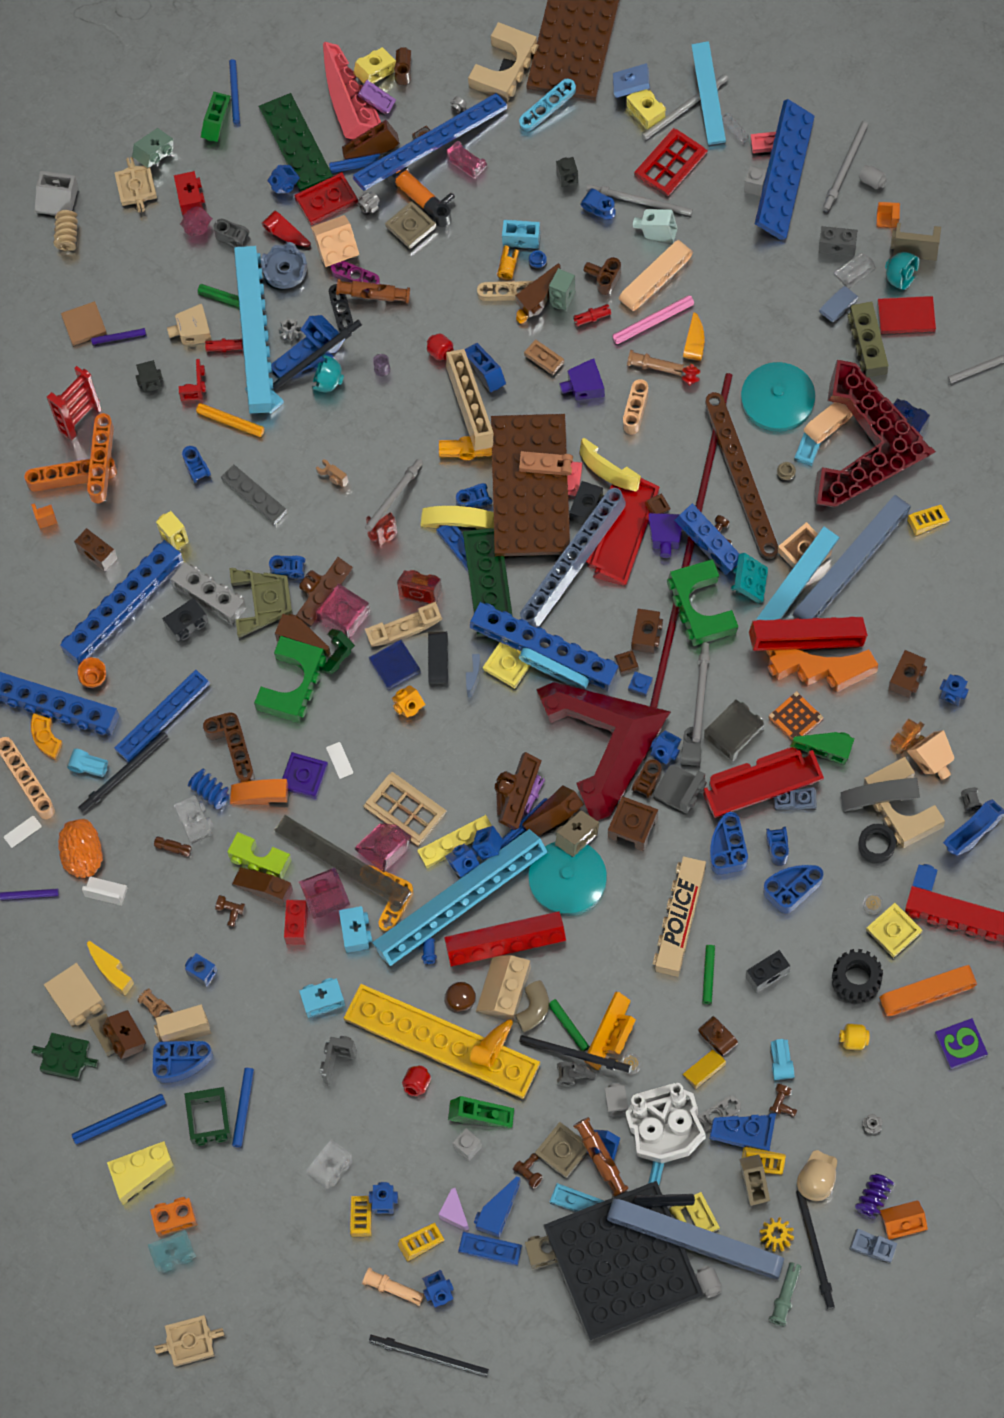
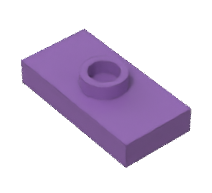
M368 80L364 82L357 94L358 97L385 115L389 114L396 99Z

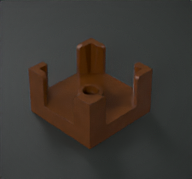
M622 796L608 828V838L617 841V836L634 842L636 849L644 851L651 828L657 822L658 809Z

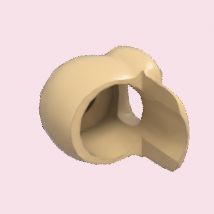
M819 1150L812 1152L797 1179L798 1191L802 1196L813 1201H823L830 1196L836 1181L837 1159Z

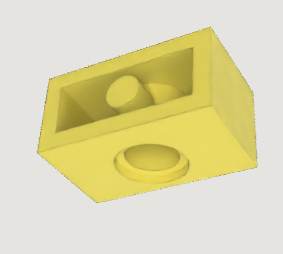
M382 47L372 51L363 58H359L355 62L353 74L363 84L366 80L375 83L394 73L396 60Z
M645 89L627 96V108L647 130L665 118L666 108L655 99L651 90Z
M172 511L162 514L158 518L156 524L163 540H166L177 550L189 542L185 526Z

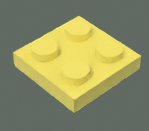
M500 642L484 664L483 670L515 689L530 668V665L519 659L521 651Z
M896 903L891 905L866 928V931L893 958L923 931Z

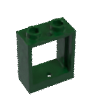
M224 1087L184 1093L189 1135L192 1144L204 1146L208 1142L216 1141V1143H223L232 1138L227 1094ZM221 1101L224 1129L196 1134L192 1105Z

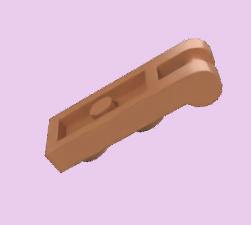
M521 451L519 471L568 476L572 474L570 465L573 462V455ZM558 463H563L562 467H557Z

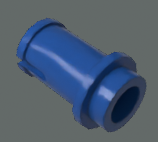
M433 938L423 942V955L421 959L424 964H434L437 959V955H435V939Z

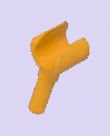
M522 309L517 311L516 320L523 324L527 321L528 316Z

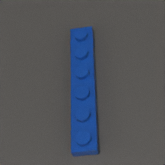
M197 670L193 671L114 747L115 751L127 762L131 761L208 687L210 682Z

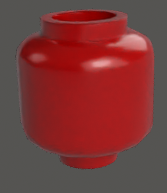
M439 333L429 337L426 349L436 360L442 361L446 360V352L454 351V345L450 339Z
M420 1065L408 1068L402 1080L405 1092L411 1096L424 1094L431 1081V1075L425 1067Z

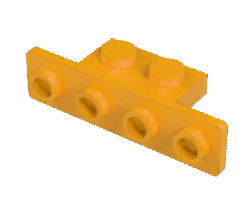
M620 992L614 993L587 1053L605 1058L607 1053L620 1055L636 1019L625 1015L631 1001ZM584 1061L595 1070H599L601 1067L599 1064Z

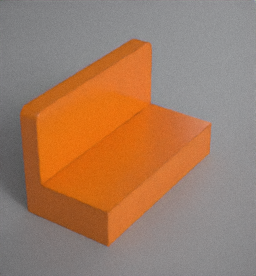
M918 1200L880 1210L886 1236L889 1240L928 1230L925 1212Z

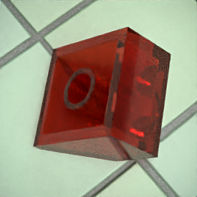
M404 570L397 581L399 597L424 604H431L433 602L437 604L442 588L441 579L432 574L423 575L415 570Z

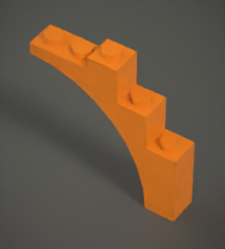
M798 649L766 650L770 657L769 672L772 676L775 675L778 681L797 672L802 682L805 681L807 686L827 677L829 685L838 692L878 671V663L869 649L844 657H822L811 655Z

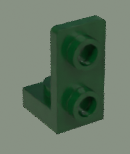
M331 629L327 635L332 639L331 643L337 649L327 660L324 667L321 668L323 672L333 674L339 669L342 661L351 654V650L355 646L341 630Z

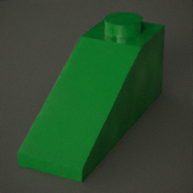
M213 92L203 120L200 138L218 142L230 102V95Z
M844 732L796 736L793 738L790 747L808 753L813 750L816 756L845 765L855 738L850 737L849 734Z
M459 1096L450 1100L448 1120L464 1124L512 1128L514 1108Z

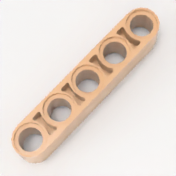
M680 240L675 241L622 291L619 300L629 309L635 311L691 258L693 251Z
M8 737L0 738V756L37 814L42 819L51 818L55 813V809L43 787L13 741ZM5 746H10L8 750H2ZM14 761H20L18 765H12ZM26 775H29V776H30V777H29L27 780H25V781L21 780L22 777H24V776H26ZM35 790H38V791H39V793H38L37 795H35V796H32V795H31V793H32L33 791H35ZM45 805L49 806L47 810H40Z

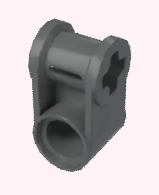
M223 218L216 220L214 223L217 240L230 244L233 247H243V241L250 233L246 227Z
M689 727L684 731L681 765L700 766L701 737L700 742L690 740L691 736H693L694 727Z

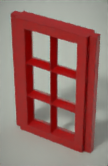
M673 128L636 169L634 175L669 197L707 154L708 150L678 129ZM678 138L685 144L675 153L669 147ZM687 146H690L696 151L688 160H685L679 155ZM667 151L674 157L666 166H663L657 161ZM677 158L684 165L675 174L668 167ZM655 164L662 170L652 179L646 173ZM666 171L673 177L663 186L657 180Z

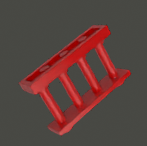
M78 366L74 368L77 379L61 395L56 396L51 392L46 397L58 431L71 441L77 436L75 425L91 408L98 412L101 411L100 400L97 397L91 379L92 375L86 369L82 370Z

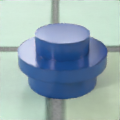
M535 250L529 255V264L534 268H541L547 262L546 255L540 250Z

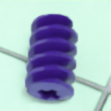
M877 1173L870 1175L869 1180L871 1182L866 1183L867 1189H863V1196H860L858 1199L860 1203L855 1205L859 1213L871 1219H876L873 1214L881 1213L877 1206L884 1207L880 1200L888 1199L884 1192L891 1193L887 1186L895 1185L892 1180Z

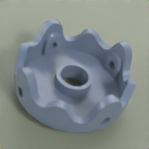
M287 242L285 245H274L268 254L263 253L261 266L264 278L276 288L287 289L295 287L306 276L307 261L305 254L300 252L292 242ZM283 265H288L289 269L286 271L280 270V267Z

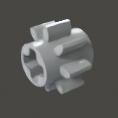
M364 191L358 196L360 199L357 204L364 213H374L379 209L377 205L380 200L374 192Z
M287 317L286 320L280 321L281 327L278 328L279 334H282L283 340L288 339L292 341L296 337L299 338L298 331H301V325H297V319L292 320Z

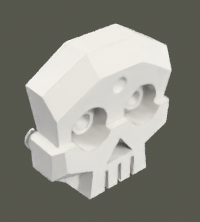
M680 1083L669 1084L632 1096V1104L626 1111V1117L630 1131L635 1135L638 1157L659 1163L669 1162L689 1156L706 1138L705 1132L697 1118L699 1112L694 1094L684 1090ZM684 1120V1123L678 1124L677 1121ZM654 1128L655 1131L650 1133L648 1132V1129Z

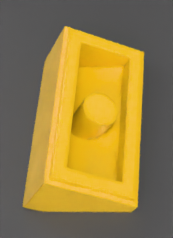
M712 1049L682 1075L696 1090L724 1067L726 1061Z

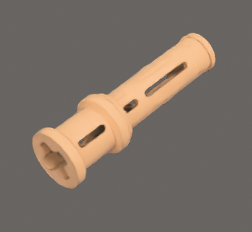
M368 1268L362 1285L368 1284L377 1288L379 1292L387 1291L418 1306L421 1305L424 1293L390 1280L388 1275H381L372 1271V1268Z

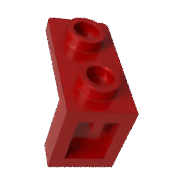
M196 359L197 385L185 384L184 386H178L181 401L203 399V392H206L205 381H202V376H205V366L201 365L200 359Z

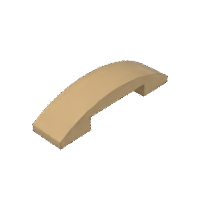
M436 602L420 607L418 612L385 625L382 622L366 628L365 631L371 647L408 638L441 621L442 617Z

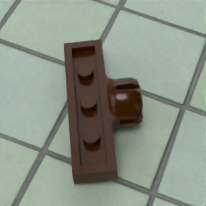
M337 557L325 575L322 576L310 570L303 578L299 588L307 593L308 598L296 616L309 628L353 567L340 557Z
M527 752L522 753L515 775L504 771L496 779L500 784L495 783L494 785L495 791L505 797V804L498 822L513 830L519 828L542 761Z

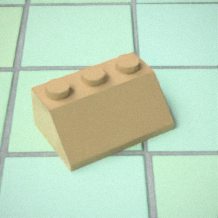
M512 955L493 957L476 1012L504 1020L511 1019L514 1022L531 969L530 960Z

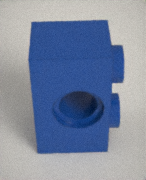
M323 315L309 316L300 329L318 349L339 334ZM343 339L341 342H339L325 354L336 353L345 341V339Z

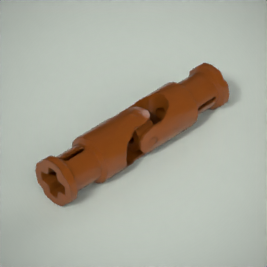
M338 279L336 295L347 294L351 295V297L390 302L397 300L405 301L408 304L410 288H395L393 285L360 281L345 282ZM369 288V293L363 290Z
M586 1117L574 1124L573 1127L579 1131L583 1138L582 1143L596 1164L604 1182H607L610 1186L612 1196L615 1197L626 1191L629 1187L623 1183L616 1164L610 1157L598 1132H595L589 1122L590 1118ZM595 1147L600 1150L597 1154L595 1153Z

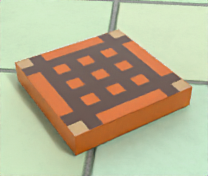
M796 691L769 715V719L785 735L793 740L796 736H805L823 720V716Z

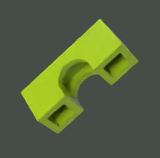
M237 832L227 851L230 861L237 865L244 864L250 870L260 871L283 879L292 861L290 854L272 847L268 855L257 857L254 855L257 847L255 839Z

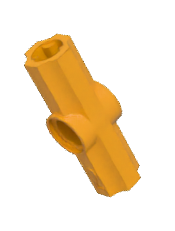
M470 436L461 437L459 440H439V457H459L462 460H472L475 457L492 456V448L475 451Z

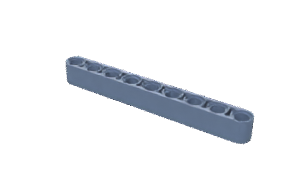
M612 488L607 491L521 610L520 618L526 620L531 626L536 628L541 625L625 508L626 502L619 489Z
M894 495L799 604L793 613V617L799 619L818 618L907 515L911 505L897 495Z
M612 1200L607 1220L757 1274L772 1279H779L784 1263L782 1256L624 1200Z

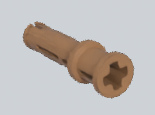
M630 350L627 366L634 365L642 367L643 370L651 368L679 376L682 375V369L684 368V364L652 358L647 353L643 355L635 353L634 350Z

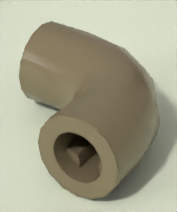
M541 980L529 984L524 989L529 998V1006L526 1010L515 1015L523 1033L541 1023L548 1012L549 997Z

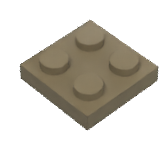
M411 201L385 223V226L411 249L436 228V223Z
M559 1122L535 1151V1154L567 1179L585 1157L587 1150L582 1143V1138Z

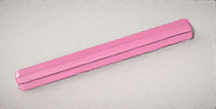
M688 295L612 335L613 341L619 344L694 305L693 298Z

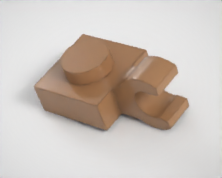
M325 459L322 460L323 465L326 466L324 469L316 467L318 474L329 475V479L335 485L339 484L344 488L349 483L347 474L335 465H330Z

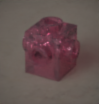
M193 207L183 215L180 225L190 236L203 235L213 218L201 207Z

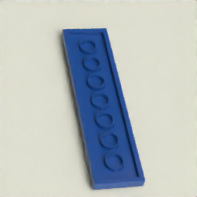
M789 99L783 101L754 223L780 240L787 238L815 115Z

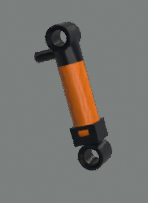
M390 152L382 153L379 156L378 160L389 155ZM408 167L387 178L393 186L399 187L431 216L437 226L446 227L451 223V210L448 204L455 199L453 193H449L440 201L408 171Z

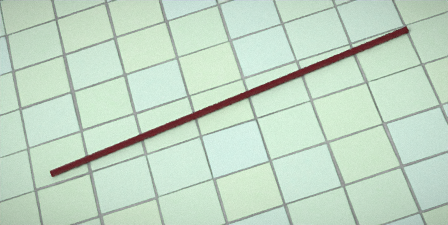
M730 373L725 374L721 391L725 403H727L733 376ZM714 428L695 505L701 513L718 442ZM689 536L681 568L690 566L695 542ZM674 602L650 706L655 708L658 707L680 610L679 607L675 606Z

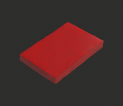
M342 172L294 195L310 225L320 222L359 202Z
M933 296L878 299L880 334L936 331Z

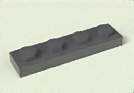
M232 465L221 476V479L274 525L287 513V509L237 466Z

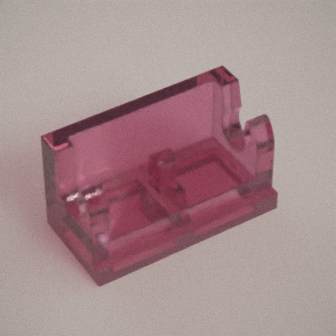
M459 141L455 142L447 150L448 161L474 179L488 166L485 159L482 158L480 160L463 148Z

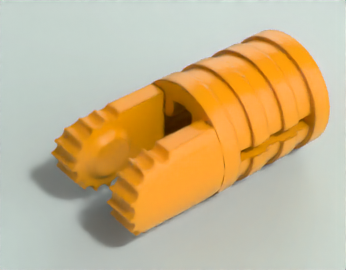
M506 245L502 250L497 276L502 280H512L519 250L515 249L512 257L507 256L509 246Z

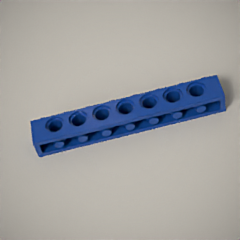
M166 540L158 543L149 556H145L140 561V565L135 570L132 569L128 573L127 578L122 583H118L114 591L109 596H105L101 604L96 609H92L88 617L83 622L78 623L70 635L64 637L60 644L62 651L79 665L183 561L181 553ZM158 560H163L161 564H156ZM145 573H150L148 577H143ZM137 586V589L130 590L131 587ZM124 599V602L117 603L118 600ZM107 612L112 613L110 616H104V614ZM99 626L97 629L91 630V627ZM80 639H86L83 643H77Z
M480 602L470 621L471 629L519 651H522L523 648H529L587 677L590 684L607 692L617 673L618 665L613 660H605L593 651L583 650L578 644H570L558 635L553 636L547 633L541 627L535 628L526 620H518L506 611L496 610L491 604ZM495 619L497 623L491 624L488 620ZM513 627L515 631L508 632L505 628ZM530 635L532 639L526 640L523 636ZM547 643L549 647L543 648L540 644ZM562 650L566 652V655L560 656L557 652ZM580 658L584 663L578 664L575 662V659ZM597 666L601 671L595 672L592 670V667Z
M0 672V701L6 702L7 705L14 708L17 706L22 707L29 713L38 712L42 716L51 719L54 717L64 724L73 723L83 730L89 728L99 735H112L120 716L117 708ZM11 688L10 692L4 693L5 689ZM29 694L27 698H21L22 695ZM47 699L44 704H39L40 700ZM59 705H65L60 710L56 709ZM77 710H82L81 714L74 715ZM94 716H100L96 721L91 720Z

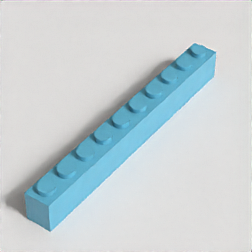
M256 246L234 247L249 414L271 412V405H275L274 394H270V389H273V379L269 378L268 374L272 373L271 362H267V357H270V348L265 343L268 341V330L264 331V326H267V317L262 312V310H265V299H261V295H264V286L259 281V279H262V268H258V264H261V255L257 253Z
M530 829L502 848L499 851V855L488 858L372 942L380 957L390 966L545 855L547 850L542 840Z

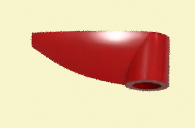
M273 211L261 223L268 233L274 234L284 241L305 247L311 245V242L277 211Z

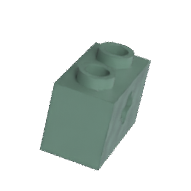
M156 128L134 143L132 157L149 168L157 164L165 156L171 154L174 139L159 128Z
M558 268L549 285L550 304L557 309L567 310L576 293L575 275Z

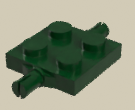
M51 1033L45 1048L33 1045L31 1051L32 1054L42 1055L43 1057L40 1066L41 1072L79 1080L85 1065L97 1068L99 1063L98 1059L88 1058L89 1041Z

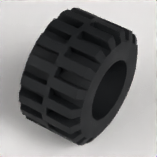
M852 949L849 954L844 952L842 957H838L833 967L832 984L835 987V992L837 994L840 993L843 1000L848 998L850 1003L853 1000H856V1004L861 1003V1000L867 1002L870 997L873 999L876 996V992H879L883 979L881 963L877 962L875 955L873 957L870 956L871 952L862 953L863 949H858V952ZM853 968H860L868 974L869 980L864 984H853L847 979L846 972Z

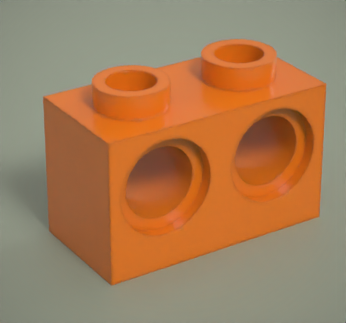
M180 1197L175 1199L173 1203H160L155 1205L153 1209H150L158 1237L198 1225L190 1198ZM181 1209H188L187 1215L183 1217L178 1216ZM161 1215H169L166 1222H159Z

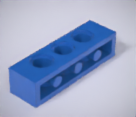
M693 503L674 520L711 560L713 559L715 565L725 575L737 566L740 553Z

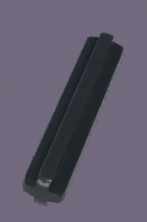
M694 1194L636 1195L634 1197V1204L641 1207L692 1206L695 1203Z

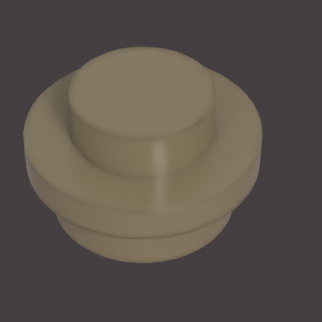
M783 462L778 466L777 475L781 479L790 480L795 476L796 469L792 463Z

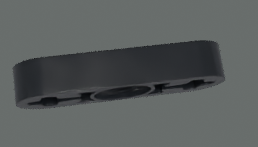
M333 284L328 292L337 328L340 331L344 328L342 318L346 319L348 326L353 323L346 294H339L340 299L337 300L335 294L337 284ZM343 305L346 307V310L338 312L336 308Z

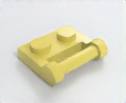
M702 1192L694 1195L695 1203L692 1206H672L669 1208L671 1215H674L677 1220L686 1222L681 1210L686 1208L695 1226L711 1232L720 1230Z

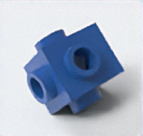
M278 165L272 171L267 181L274 192L289 193L293 190L300 177L291 165Z
M950 674L947 680L943 679L940 699L959 706L961 699L965 700L969 689L966 688L968 681L959 675Z
M665 730L658 738L656 737L651 744L653 749L650 755L660 763L667 764L672 759L675 760L680 752L678 747L682 739Z
M465 844L456 846L451 853L445 856L452 870L460 877L468 874L480 865L477 860V852L473 847L469 848Z
M379 1182L378 1185H373V1191H369V1203H372L373 1213L394 1214V1204H398V1191H395L394 1186L390 1185V1183Z
M441 1270L422 1278L426 1287L423 1290L427 1302L432 1301L434 1307L445 1305L448 1301L453 1300L451 1291L454 1290L450 1279H445Z

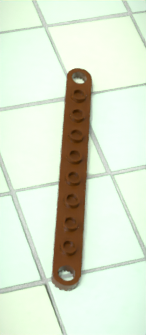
M712 392L707 395L705 400L712 426L760 555L764 559H773L778 554L776 538L724 398L721 394ZM716 398L720 404L714 406L709 401ZM770 545L774 552L767 553L764 551V547Z

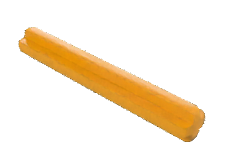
M199 403L196 408L198 414L258 437H262L264 434V427L203 403Z

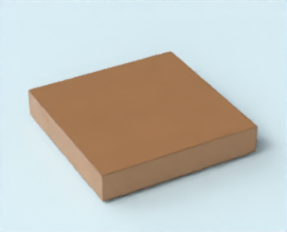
M95 301L61 313L73 346L89 341L91 338L107 334Z

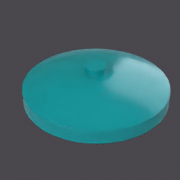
M783 362L767 363L753 370L744 381L741 391V403L745 414L755 425L769 431H788L803 424L811 415L815 405V388L810 377L800 368Z
M555 842L546 845L547 853L532 863L529 869V886L535 900L551 913L560 911L562 916L578 915L590 910L599 902L606 888L607 872L601 856L588 844L574 857L556 846Z

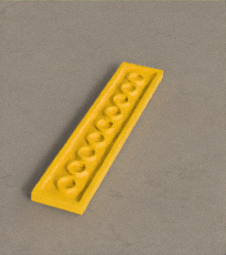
M360 984L343 1018L346 1022L522 1099L525 1098L540 1066V1061L505 1046H502L492 1067L471 1062L470 1056L473 1047L479 1045L485 1037L363 984Z

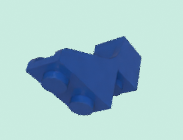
M993 799L985 802L966 823L945 839L943 843L947 846V850L958 856L973 849L982 836L992 830L1002 819L1004 809Z

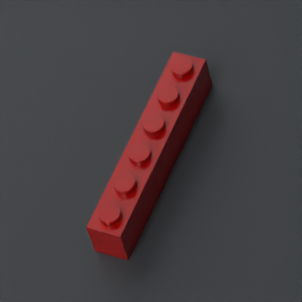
M863 617L752 621L749 629L753 651L863 647L868 636Z
M914 886L911 887L905 908V913L910 918H921L933 925L942 924L950 930H963L971 936H984L989 941L998 940L1004 942V912Z
M560 911L446 936L444 939L450 966L452 967L566 941Z

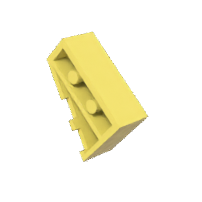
M164 1141L107 1162L122 1205L128 1202V1199L137 1192L142 1191L151 1181L156 1180L174 1166Z

